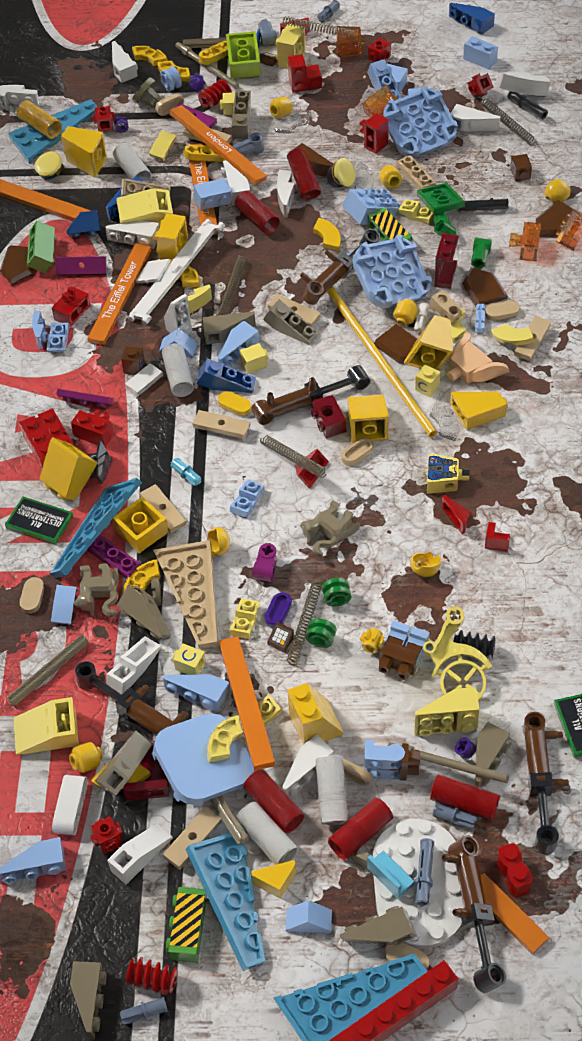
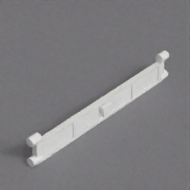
M209 219L202 223L169 264L160 280L153 284L128 316L130 321L133 322L137 318L144 325L150 322L152 318L149 314L215 231L220 233L225 227L224 223L220 222L218 225H214Z

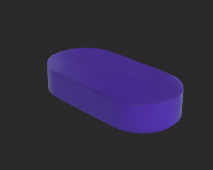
M281 592L272 598L265 613V623L268 627L274 628L277 622L284 624L292 607V598L289 594Z

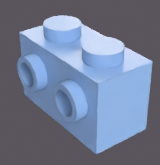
M473 36L464 44V60L488 70L497 62L498 46Z
M225 178L194 185L193 198L199 209L204 210L230 204L232 191Z

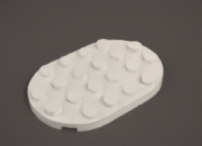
M408 819L393 824L380 835L373 850L374 858L384 850L414 880V886L397 899L373 875L378 917L386 914V910L394 906L406 909L417 936L403 943L418 949L434 948L452 939V936L462 927L461 918L454 916L452 911L455 908H464L456 866L454 863L442 860V855L448 854L449 846L456 841L445 828L424 819ZM423 838H429L434 841L431 873L433 887L430 889V905L427 907H420L415 904L417 892L415 879L418 877L420 840Z

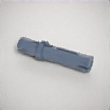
M429 838L420 840L418 877L415 879V885L417 886L415 904L420 907L430 905V889L433 887L431 873L434 841Z

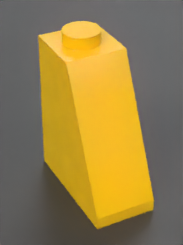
M499 391L451 393L450 405L466 430L506 416L508 403Z

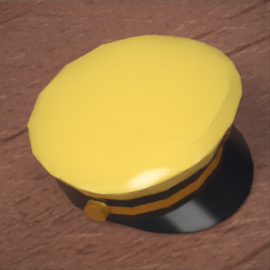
M46 152L35 162V170L40 177L53 179L64 170L62 158L56 152Z
M341 158L334 162L327 173L328 183L334 188L351 186L356 176L353 164L346 158Z

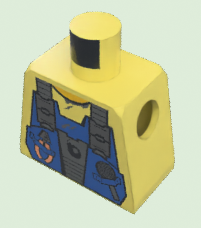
M429 454L427 493L456 491L458 480L469 481L470 470L458 469L459 460L457 458Z

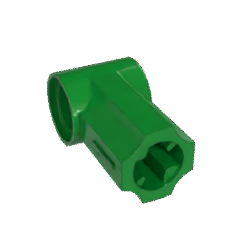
M446 212L434 215L435 233L439 236H442V233L456 235V228L451 225Z
M475 237L471 265L474 268L481 269L485 267L487 257L491 251V239Z

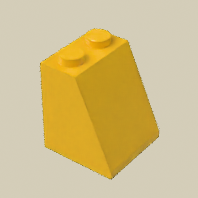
M67 126L61 135V141L64 145L63 151L67 162L92 177H97L107 159L103 132Z
M434 315L416 340L404 360V364L419 369L427 365L439 370L453 352L451 320Z
M384 395L348 397L351 442L355 443L361 438H368L372 441L388 440L389 416Z
M52 437L40 480L45 483L44 486L53 492L54 490L57 491V496L61 499L76 501L98 462L72 444Z
M308 683L287 690L289 716L302 745L316 734L324 742L343 735L340 724L325 696Z

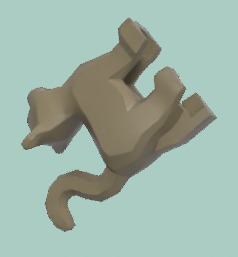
M334 500L330 502L329 509L318 513L312 520L303 521L300 525L303 534L307 537L306 543L308 545L313 541L318 532H322L330 539L317 541L313 545L312 551L320 557L323 556L320 548L335 546L338 542L357 532L360 527L358 522H352L353 513L349 510L344 512L343 518H337L340 504Z
M107 563L99 564V572L102 575L92 577L89 565L80 566L82 580L80 583V594L74 601L75 607L81 608L83 611H90L91 616H94L95 603L93 598H110L103 604L102 612L106 616H116L118 611L110 609V607L118 600V568H114L111 572Z

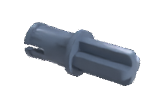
M333 0L329 5L325 6L323 11L317 16L319 21H325L329 16H333L334 12L340 8V3L337 0Z
M436 803V809H433L432 814L434 817L450 821L452 825L455 823L474 829L477 822L475 816L461 812L458 808L452 809Z
M161 997L160 999L147 1003L141 1002V1005L122 1010L120 1016L122 1023L126 1025L144 1018L148 1020V1017L168 1012L164 997Z

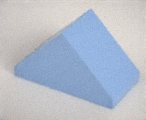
M387 64L400 94L407 83L408 69Z
M179 328L163 338L159 353H162L165 346L175 343L183 346L186 357H194L197 342Z
M309 900L287 908L286 932L331 933V909Z

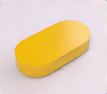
M229 391L222 392L218 396L219 406L238 416H246L251 412V402L246 398Z

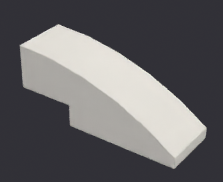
M502 72L498 87L522 94L547 96L551 81L546 76H532L530 73Z
M279 170L277 176L278 203L284 217H288L295 197V186L292 183V171Z
M147 637L142 638L120 657V663L107 673L106 684L120 694H123L147 669L161 649V645Z

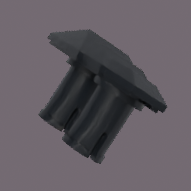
M100 440L97 452L87 455L98 462L89 479L98 478L99 483L103 484L112 459Z

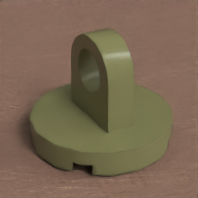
M148 78L141 85L140 90L136 91L132 101L138 104L143 99L152 108H155L156 104L162 100L160 95L152 89L156 80Z

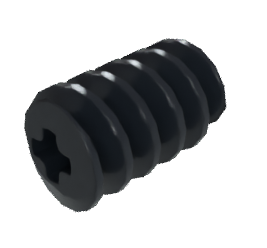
M460 630L458 635L455 633L454 643L474 647L487 659L491 656L493 660L496 644L495 636L488 641L487 634L480 639L479 633H476L475 637L472 638L471 631L466 636H464L463 630Z

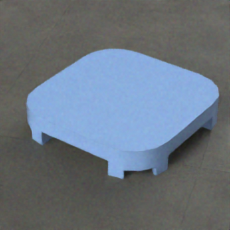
M425 86L421 88V91L396 101L393 99L388 101L384 108L383 117L389 119V134L401 155L405 157L411 155L413 158L420 157L445 147L454 141L458 125L453 120L440 90L436 91Z
M396 235L394 239L372 244L365 242L360 245L353 255L352 262L367 298L375 306L391 308L395 307L403 299H410L416 302L423 299L430 290L432 279L431 276L427 277L415 251L418 246L414 241L411 243L409 240L402 238V235Z
M213 713L204 714L167 727L156 736L152 752L153 758L160 763L174 790L173 796L178 802L181 800L186 804L194 805V808L201 807L203 802L237 789L239 792L244 790V782L253 773L254 768L251 758L240 738L230 745L229 759L210 763L208 761L207 746L210 736L216 727L226 720L225 717Z

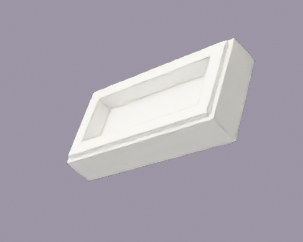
M149 363L125 383V388L139 396L159 380L163 373Z

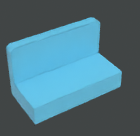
M384 850L375 858L372 855L367 857V869L397 899L414 886V880Z

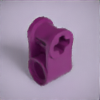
M265 543L260 546L253 567L252 579L273 581L277 563L276 547L273 544Z

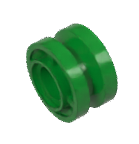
M332 578L322 585L324 602L328 606H342L347 604L352 598L349 582L344 578Z
M313 619L309 623L305 637L310 644L316 647L328 648L333 645L337 628L328 620Z

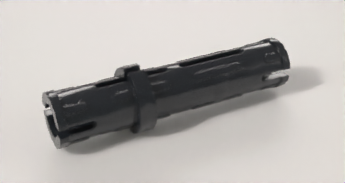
M509 91L507 98L515 102L517 106L527 109L541 119L546 118L548 110L527 99L526 95Z
M508 198L465 201V207L458 208V210L494 211V209H508L509 201Z

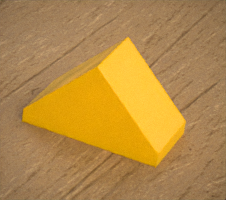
M295 860L251 871L253 884L281 899L296 875Z

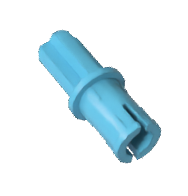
M175 458L171 462V467L180 473L181 478L187 479L194 486L201 483V477L193 471L190 465H186L180 458Z

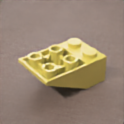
M149 189L117 198L120 223L144 220L159 223L160 227V222L164 220L166 213L173 214L169 190Z
M476 687L454 689L416 711L414 735L429 736L436 733L450 734L460 731L469 733L477 730L480 709Z
M72 697L51 700L14 717L16 756L79 746L76 708Z

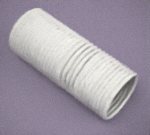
M121 143L114 149L113 157L130 180L139 175L143 182L149 183L152 177L151 172L130 144Z
M169 344L163 348L162 357L171 392L177 397L187 396L193 391L194 385L184 348L180 344Z
M338 755L318 757L315 760L321 824H344L349 820L347 818L348 809L346 805L343 757Z
M251 802L241 809L236 818L245 832L261 848L265 855L275 865L292 861L298 852V847L257 802Z

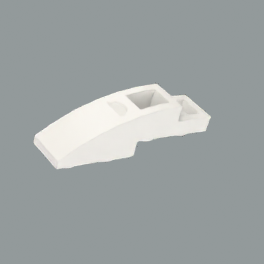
M24 85L0 86V108H8L9 104L20 105L27 100L39 106L40 101L37 90L25 89Z

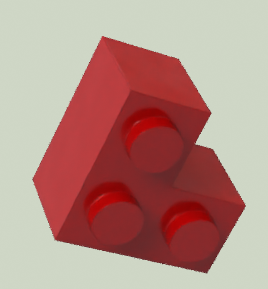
M303 54L288 56V75L292 93L322 88V75L318 64L306 66Z

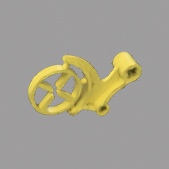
M454 606L447 610L445 623L436 641L425 642L423 652L427 657L431 658L436 666L432 677H435L436 674L441 676L440 687L443 695L447 694L443 683L446 673L458 683L461 682V678L450 670L452 667L462 664L473 667L465 676V682L477 670L483 681L481 693L477 691L479 701L486 689L484 671L486 669L490 670L492 665L479 650L469 645L452 641L453 634L464 623L463 610ZM456 614H458L459 620L455 619L454 621H452L451 615L455 616ZM431 647L433 650L427 651L426 648ZM462 656L475 658L478 661H480L483 664V666L479 667L477 664L471 661L463 660ZM457 657L458 661L449 664L444 671L439 670L446 661ZM466 684L465 688H472V686ZM458 685L456 689L462 688V685Z

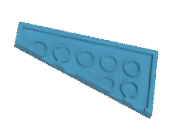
M90 99L53 114L52 116L62 123V130L56 138L50 139L30 125L9 132V138L30 164L35 156H41L44 153L43 150L51 148L61 141V135L67 126L78 128L81 122H86L92 118L97 105Z
M138 478L106 487L49 573L50 575L58 578L65 577L70 573L74 564L98 535L109 526L113 517L142 484Z
M231 833L189 845L185 850L242 971L262 965L265 962L261 935L258 933L257 928L258 915L254 910L253 902L255 897L250 868L247 867L246 847H244V844L238 845Z
M411 954L375 968L369 967L359 973H350L318 983L314 987L304 990L299 989L294 991V993L273 998L302 1041H329L428 971L417 956Z

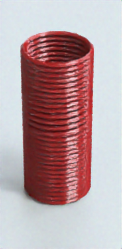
M296 148L291 150L286 157L302 199L311 200L321 194V188L306 149Z
M245 190L236 197L235 207L262 232L271 234L278 228L280 218L250 191Z
M257 770L246 779L243 789L262 807L285 834L294 831L302 823L305 814L265 770Z
M438 774L431 790L430 800L493 821L500 801V794Z
M375 797L328 838V844L339 858L346 861L384 828L385 825L392 821L393 813L384 801Z

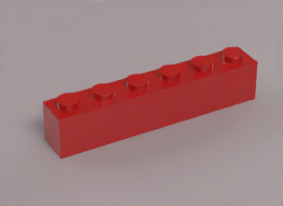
M443 960L329 1041H384L458 988L459 978L446 961Z

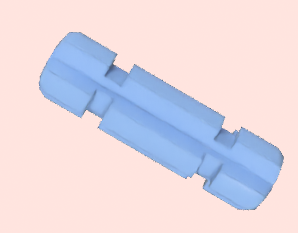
M485 304L476 305V333H483L485 331Z

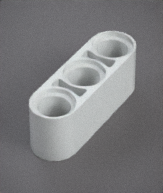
M64 775L52 823L53 833L76 835L87 790V777Z

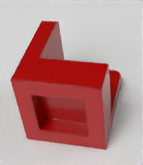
M488 522L485 549L508 552L510 534L495 532L496 523Z

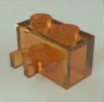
M573 209L570 215L567 214L562 222L565 225H560L556 233L559 235L556 242L574 251L582 236V213Z
M524 222L523 235L517 233L510 234L509 247L521 246L520 260L537 261L541 223Z

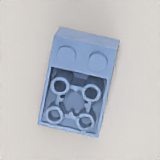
M372 188L349 189L342 204L344 209L360 225H368V214L385 207L394 215L399 212L398 209L401 206L399 201L388 190Z

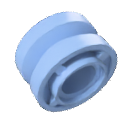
M174 66L168 68V70L161 71L163 85L168 91L174 90V87H181V77Z

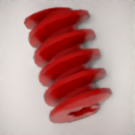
M221 79L200 92L198 100L204 108H213L214 105L219 104L220 100H223V93H232V90L227 81Z
M133 957L128 966L126 983L127 985H132L135 982V986L138 988L143 985L145 990L152 988L155 993L161 990L162 995H167L169 992L171 994L177 981L178 967H175L171 973L169 972L168 964L161 970L160 962H157L155 967H152L151 959L148 960L146 965H143V957H140L137 963Z

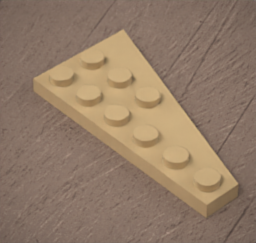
M207 540L155 549L154 553L199 649L218 646L211 541Z

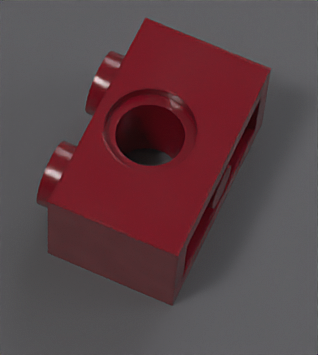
M333 395L312 401L313 409H311V415L313 419L317 420L318 429L324 433L326 439L347 432L346 419Z

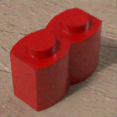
M510 843L499 847L497 867L502 876L506 878V887L509 893L514 898L530 893L532 876L529 868L522 862L523 857L520 849L515 843Z

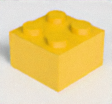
M166 213L164 220H161L160 228L155 233V241H157L156 252L159 254L160 260L174 259L189 241L185 216Z
M143 497L113 517L115 531L138 553L144 551L169 532L167 519Z

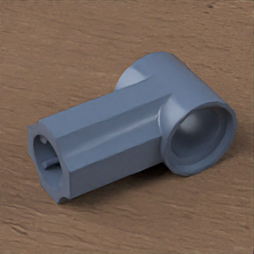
M267 19L261 20L258 23V28L260 29L262 46L275 44L277 34L273 30L271 22Z
M254 132L249 135L247 140L234 144L232 147L243 156L249 153L260 154L264 151L263 136L261 133Z

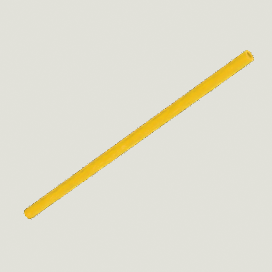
M332 286L327 291V294L428 436L433 437L436 435L437 431Z

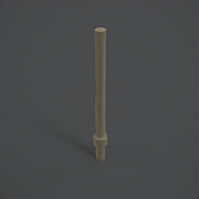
M180 42L176 43L175 47L181 50L182 54L191 57L201 64L199 56L190 47L184 46ZM201 64L220 79L226 80L233 88L237 89L239 87L236 81L213 65Z
M409 745V750H416L414 746ZM420 751V760L507 783L509 780V775Z

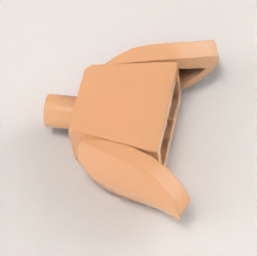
M465 332L464 336L453 347V352L450 355L451 370L447 375L451 381H455L460 377L465 383L485 382L509 373L510 370L504 363L492 362L488 356L471 343V334Z

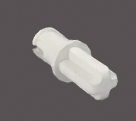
M427 303L419 305V310L415 317L414 331L417 334L422 333L429 320L428 312L430 308Z

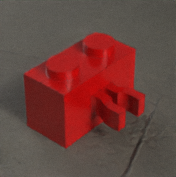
M375 113L367 121L363 119L360 122V125L363 126L360 132L364 134V148L377 154L388 145L389 119Z
M71 286L67 288V292L63 293L62 297L52 307L54 320L60 323H69V327H72L91 306L88 293Z
M96 409L94 415L79 410L70 422L73 436L98 445L101 440L106 447L114 436L112 423L109 421V413L106 412L104 416L100 417L101 413L98 409Z

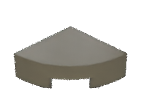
M153 578L151 580L153 599L156 605L160 606L159 578Z
M357 851L351 859L369 872L367 869V857L370 854L367 852L361 854L360 851Z

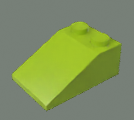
M256 31L226 34L231 79L261 76Z

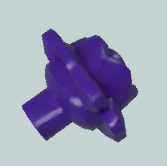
M196 73L194 76H191L189 81L191 90L197 93L200 90H204L203 85L206 82L203 79V75Z

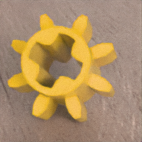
M367 629V632H363L360 637L362 648L368 653L378 652L383 647L385 636H383L382 631L379 629Z

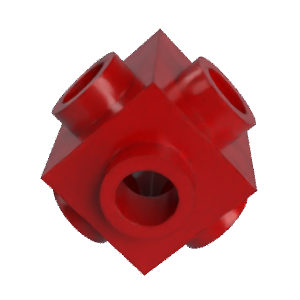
M378 38L368 47V59L373 62L384 59L386 61L391 56V43L381 38Z
M479 73L471 77L472 80L467 82L469 92L473 97L477 95L482 97L488 94V90L494 88L488 73L482 76Z
M110 106L96 107L95 114H93V122L97 124L98 131L114 130L113 121L115 120V114L111 112Z
M111 816L106 819H99L91 826L93 834L90 835V838L95 848L99 846L103 855L123 845L120 837L123 831L118 822H113Z

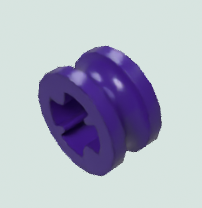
M117 117L114 120L115 130L119 133L126 132L129 128L128 120L125 117Z
M465 737L456 743L455 752L462 759L466 760L475 754L476 745Z

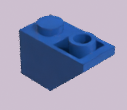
M98 211L80 212L66 230V233L71 234V237L81 236L80 233L87 232V235L97 234V231H101Z

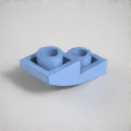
M34 311L32 319L33 331L39 349H43L44 343L48 340V333L45 332L44 328L45 319H42L41 311Z
M51 323L47 351L65 352L69 334V323Z
M248 479L239 489V496L230 505V512L247 518L258 502L265 485Z
M56 586L51 623L71 625L77 587Z

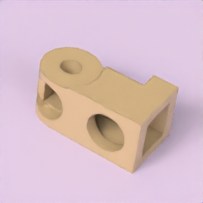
M444 290L431 296L429 308L433 312L437 311L443 318L450 319L451 323L462 316L460 307Z

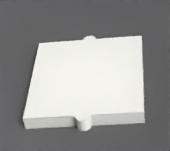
M170 259L148 261L136 279V283L148 284L149 282L159 281L170 264Z

